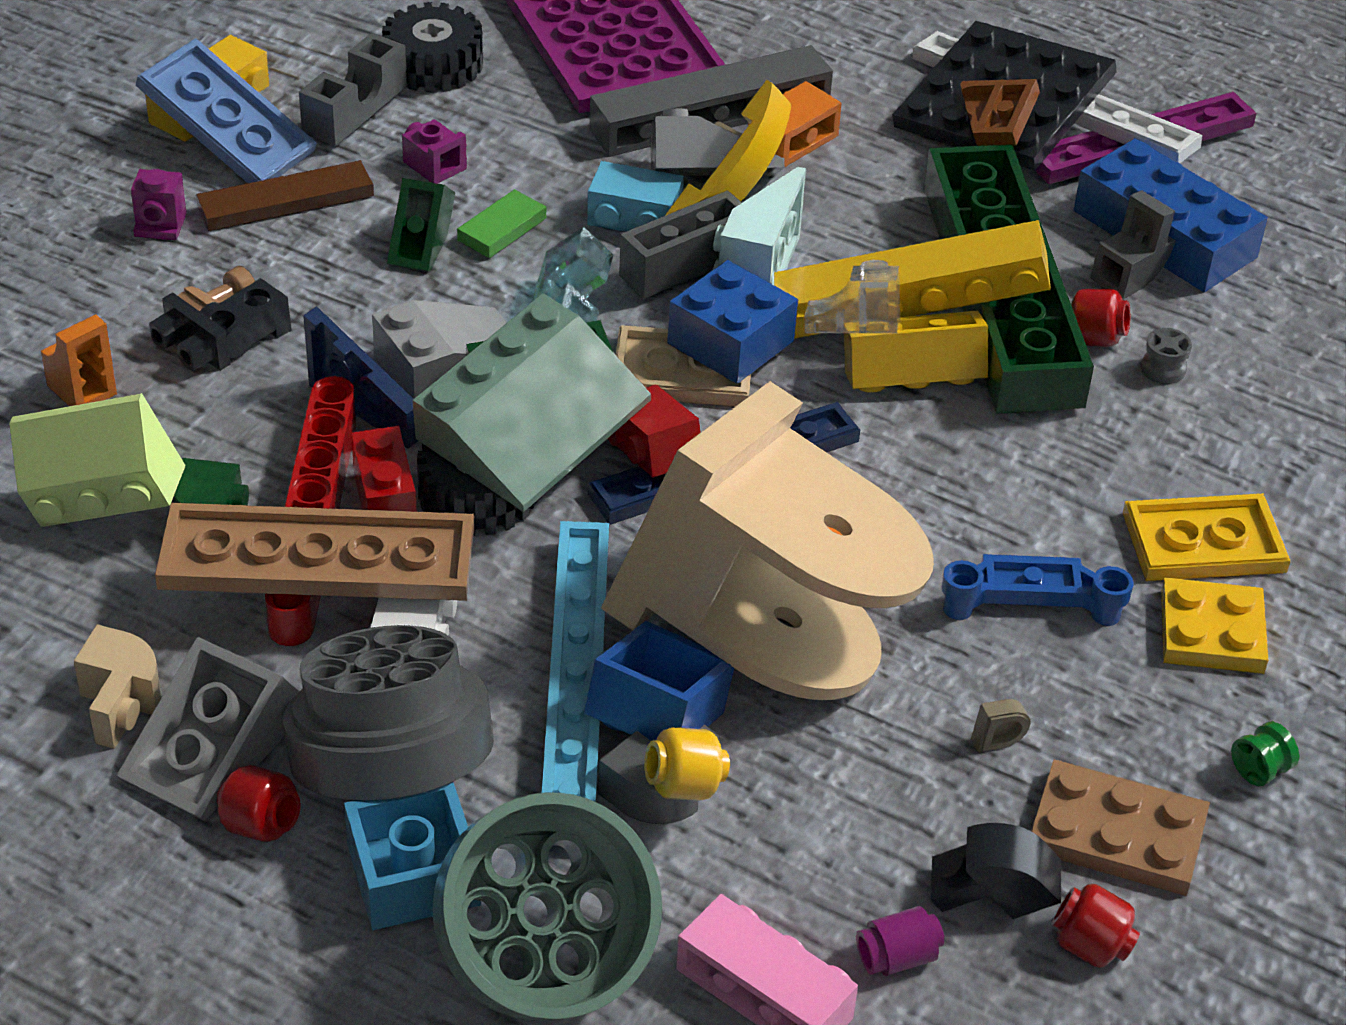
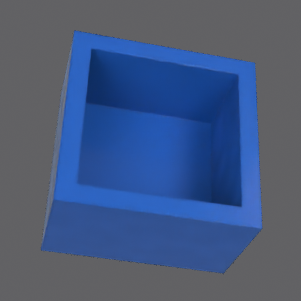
M726 260L670 301L667 343L738 384L794 341L798 299L730 260Z
M645 621L595 659L584 713L602 721L604 725L611 729L624 731L630 735L638 731L650 741L656 740L659 734L668 728L700 729L704 725L708 727L724 713L734 667L702 645Z

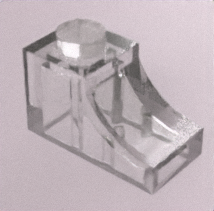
M869 260L862 262L860 266H853L850 281L843 289L827 298L809 300L804 316L805 333H897L900 320L899 266H888V263L882 260Z

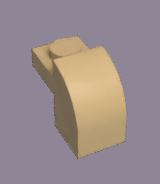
M97 624L74 659V666L80 696L94 699L89 708L95 744L115 749L125 731L131 730L135 726L139 712L152 715L161 700L160 683L154 652L143 639L132 633Z

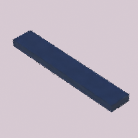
M838 402L797 414L790 429L826 453L857 443L860 439L859 427ZM638 466L589 482L588 495L607 523L611 525L647 513L666 473L651 477Z

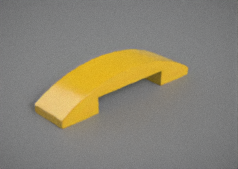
M766 80L741 113L748 121L749 126L701 190L688 184L666 215L727 190L739 201H742L757 184L782 141L791 109V103L772 82Z

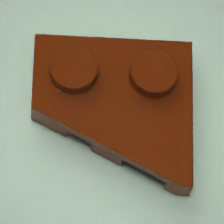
M1037 79L962 81L960 86L977 146L1017 145L1040 93Z

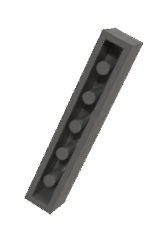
M809 45L591 95L590 131L606 154L611 157L651 147L650 126L655 116L662 115L664 109H688V116H699L713 124L720 121L731 128L748 124V121L741 113L766 80L772 82L782 94L807 81L831 96L833 70L815 48Z

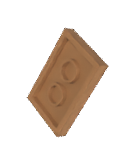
M1053 759L1032 832L1038 835L1059 856L1061 861L1187 896L1210 802Z

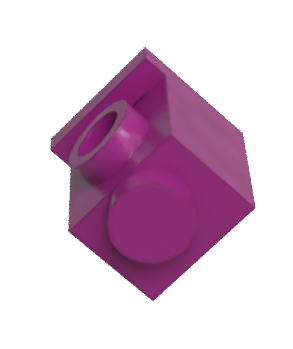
M433 119L424 124L414 122L402 134L403 162L429 182L438 184L467 169L466 135L460 131L455 134L436 119Z
M139 169L131 188L135 219L134 237L177 241L187 215L182 173L168 172L160 169Z

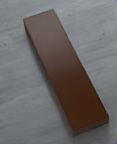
M359 160L196 194L198 209L208 231L369 198L374 196V186L362 161Z

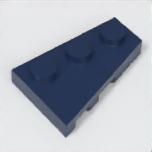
M317 306L305 313L303 319L309 386L313 387L320 379L332 376L349 380L354 386L356 416L376 429L399 426L404 447L408 449L417 443L413 398Z

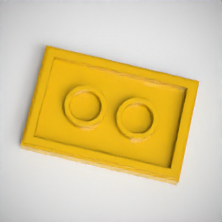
M1264 493L1125 501L1122 513L1145 581L1164 580V577L1192 579L1288 572L1290 558Z

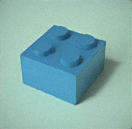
M454 782L430 791L405 797L345 802L347 846L372 931L433 917L434 888L439 870L451 846L468 828ZM472 900L468 908L481 906V901Z

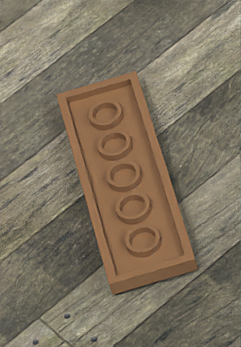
M171 503L155 573L157 590L467 601L474 533V514Z

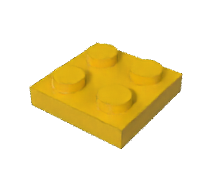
M1164 577L1161 589L1163 663L1265 674L1268 664V646L1263 588Z

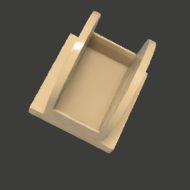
M769 381L678 449L601 609L632 631L656 613L726 663L764 686L800 698L813 700L841 699L861 691L873 677L881 659V642L878 632L863 607H896L916 598L925 587L933 571V552L923 529L899 502L790 429L803 402ZM828 527H831V528L836 529V530L839 531L842 535L837 534V533L831 531ZM777 618L786 620L793 627H788L782 624L780 621L777 620Z

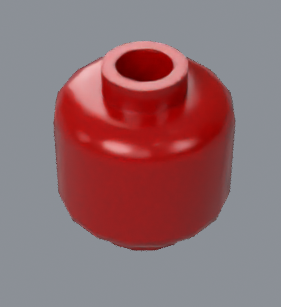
M1081 289L1075 293L1071 306L1086 346H1114L1119 343L1122 336L1128 335L1131 322L1130 304L1128 300L1122 299L1117 290Z
M253 765L239 767L231 773L221 785L217 794L218 814L220 822L225 829L231 833L261 842H271L279 839L293 828L300 814V797L291 778L282 773Z
M1088 884L1081 890L1072 887L1061 902L1051 924L1058 929L1056 940L1061 948L1097 968L1107 966L1115 957L1125 961L1140 936V932L1132 928L1135 921L1134 907L1097 884Z

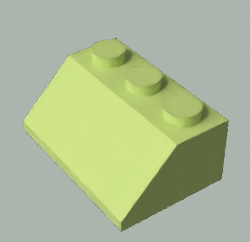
M142 393L14 416L9 423L17 491L40 527L170 506L186 466Z

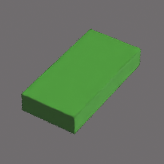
M514 189L458 227L457 241L491 258L546 219V206Z

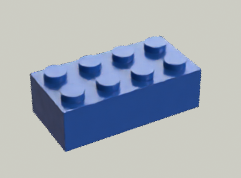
M1134 138L1080 171L1073 211L1111 235L1121 232L1130 196L1140 190L1175 210L1168 236L1175 239L1176 242L1171 255L1163 267L1204 293L1258 258L1268 217L1253 209L1249 204L1218 188L1214 183L1186 169L1182 164L1151 148L1147 143Z

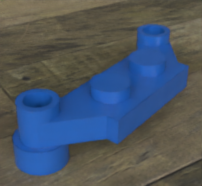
M983 554L982 561L978 565L960 560L951 562L945 567L941 585L942 592L945 595L943 611L952 619L964 620L971 616L974 608L983 603L1083 607L1091 612L1093 620L1098 624L1112 626L1120 621L1123 607L1130 601L1134 581L1127 571L1118 567H1103L1095 573L1082 565L1081 558Z

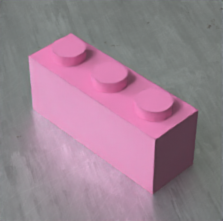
M720 894L678 936L676 970L756 1025H848L854 1017L858 984L853 982L842 969L826 964L805 950L797 939L781 934L760 920L753 910L747 906L736 904L723 894Z

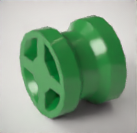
M1274 721L1266 722L1255 730L1254 736L1250 734L1238 738L1231 748L1232 760L1237 771L1247 782L1255 786L1268 784L1276 777L1277 772L1286 773L1298 764L1300 758L1298 746L1291 733L1284 726Z

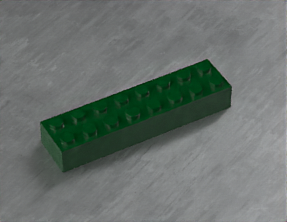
M1012 144L929 148L924 191L940 239L1039 220L1047 251L1051 290L962 307L963 312L979 311L988 325V377L985 380L996 414L1086 408L1094 366Z

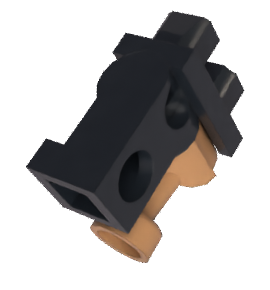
M239 265L224 274L223 285L206 293L199 288L189 286L185 287L184 291L178 296L173 292L162 298L164 314L149 323L152 341L164 350L178 341L181 342L176 345L178 357L182 364L191 371H195L208 362L221 371L231 364L230 358L242 356L253 343L271 333L276 338H279L292 331L288 296L262 278L255 281L250 272Z

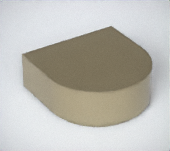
M1004 699L981 703L971 735V741L977 752L1009 747L1026 735L1030 728L1031 720L1018 700Z

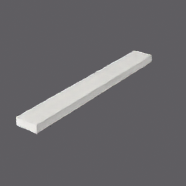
M936 31L913 47V59L935 67L959 39ZM1100 94L1074 123L1123 144L1136 138L1178 163L1183 162L1201 148L1202 135Z

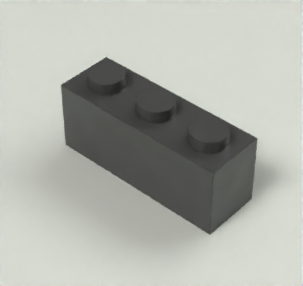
M727 190L620 234L619 276L645 299L712 271L716 260H719L720 252L713 250L716 230L719 225H726L732 209L742 202Z

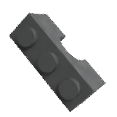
M370 33L348 51V71L345 80L322 72L299 91L301 129L307 135L336 147L407 86L405 45L374 33Z

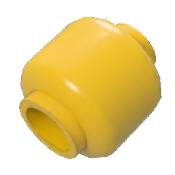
M665 729L656 740L648 744L644 759L647 782L654 785L656 791L666 799L700 801L709 799L717 791L719 783L726 781L730 769L728 752L725 749H721L717 736L707 729Z

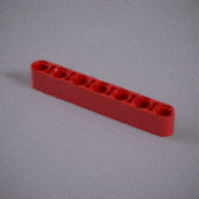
M337 376L326 377L317 381L312 387L285 507L339 509L352 450L351 433L356 431L354 386L345 378ZM265 593L268 633L271 639L279 645L297 646L311 638L315 628L321 595Z

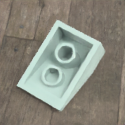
M795 168L732 209L726 225H719L715 233L713 250L720 252L713 270L726 260H730L774 285V272L787 269L800 238L806 168Z

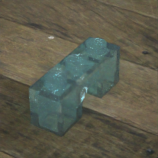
M583 226L546 251L532 302L544 293L579 315L584 322L596 321L599 310L586 298L594 290L607 283L614 255Z

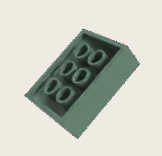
M542 293L412 400L415 435L418 441L524 512L650 402L651 393L579 315Z

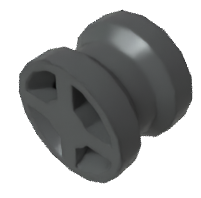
M1173 328L1153 330L1147 337L1145 345L1147 353H1145L1142 359V372L1147 378L1157 383H1177L1186 374V359L1189 358L1192 349L1191 339L1185 333Z

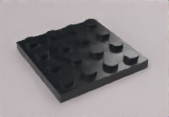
M975 21L892 114L894 127L957 147L977 146L961 90V82L1037 79L1040 90L1039 96L1017 145H1012L1019 165L1036 170L1117 73L1116 60L988 23Z

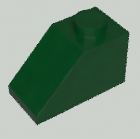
M402 178L386 264L431 272L448 235L456 192L443 184Z

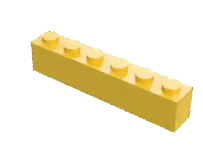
M1039 220L774 272V286L798 299L794 339L844 329V322L916 316L1051 290L1047 251Z

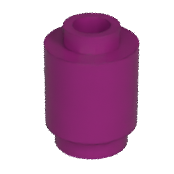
M921 906L869 921L867 928L856 932L858 953L864 968L870 975L881 972L884 976H889L936 961L939 957V948L943 947L945 943L943 929L938 918L934 914L928 915Z

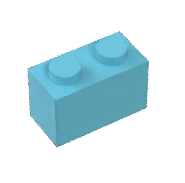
M601 161L588 189L587 225L626 232L665 216L683 192L684 176Z

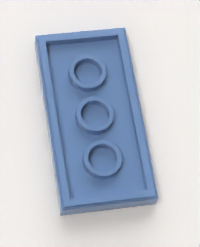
M196 38L137 76L136 86L247 183L280 177L315 150L316 141Z

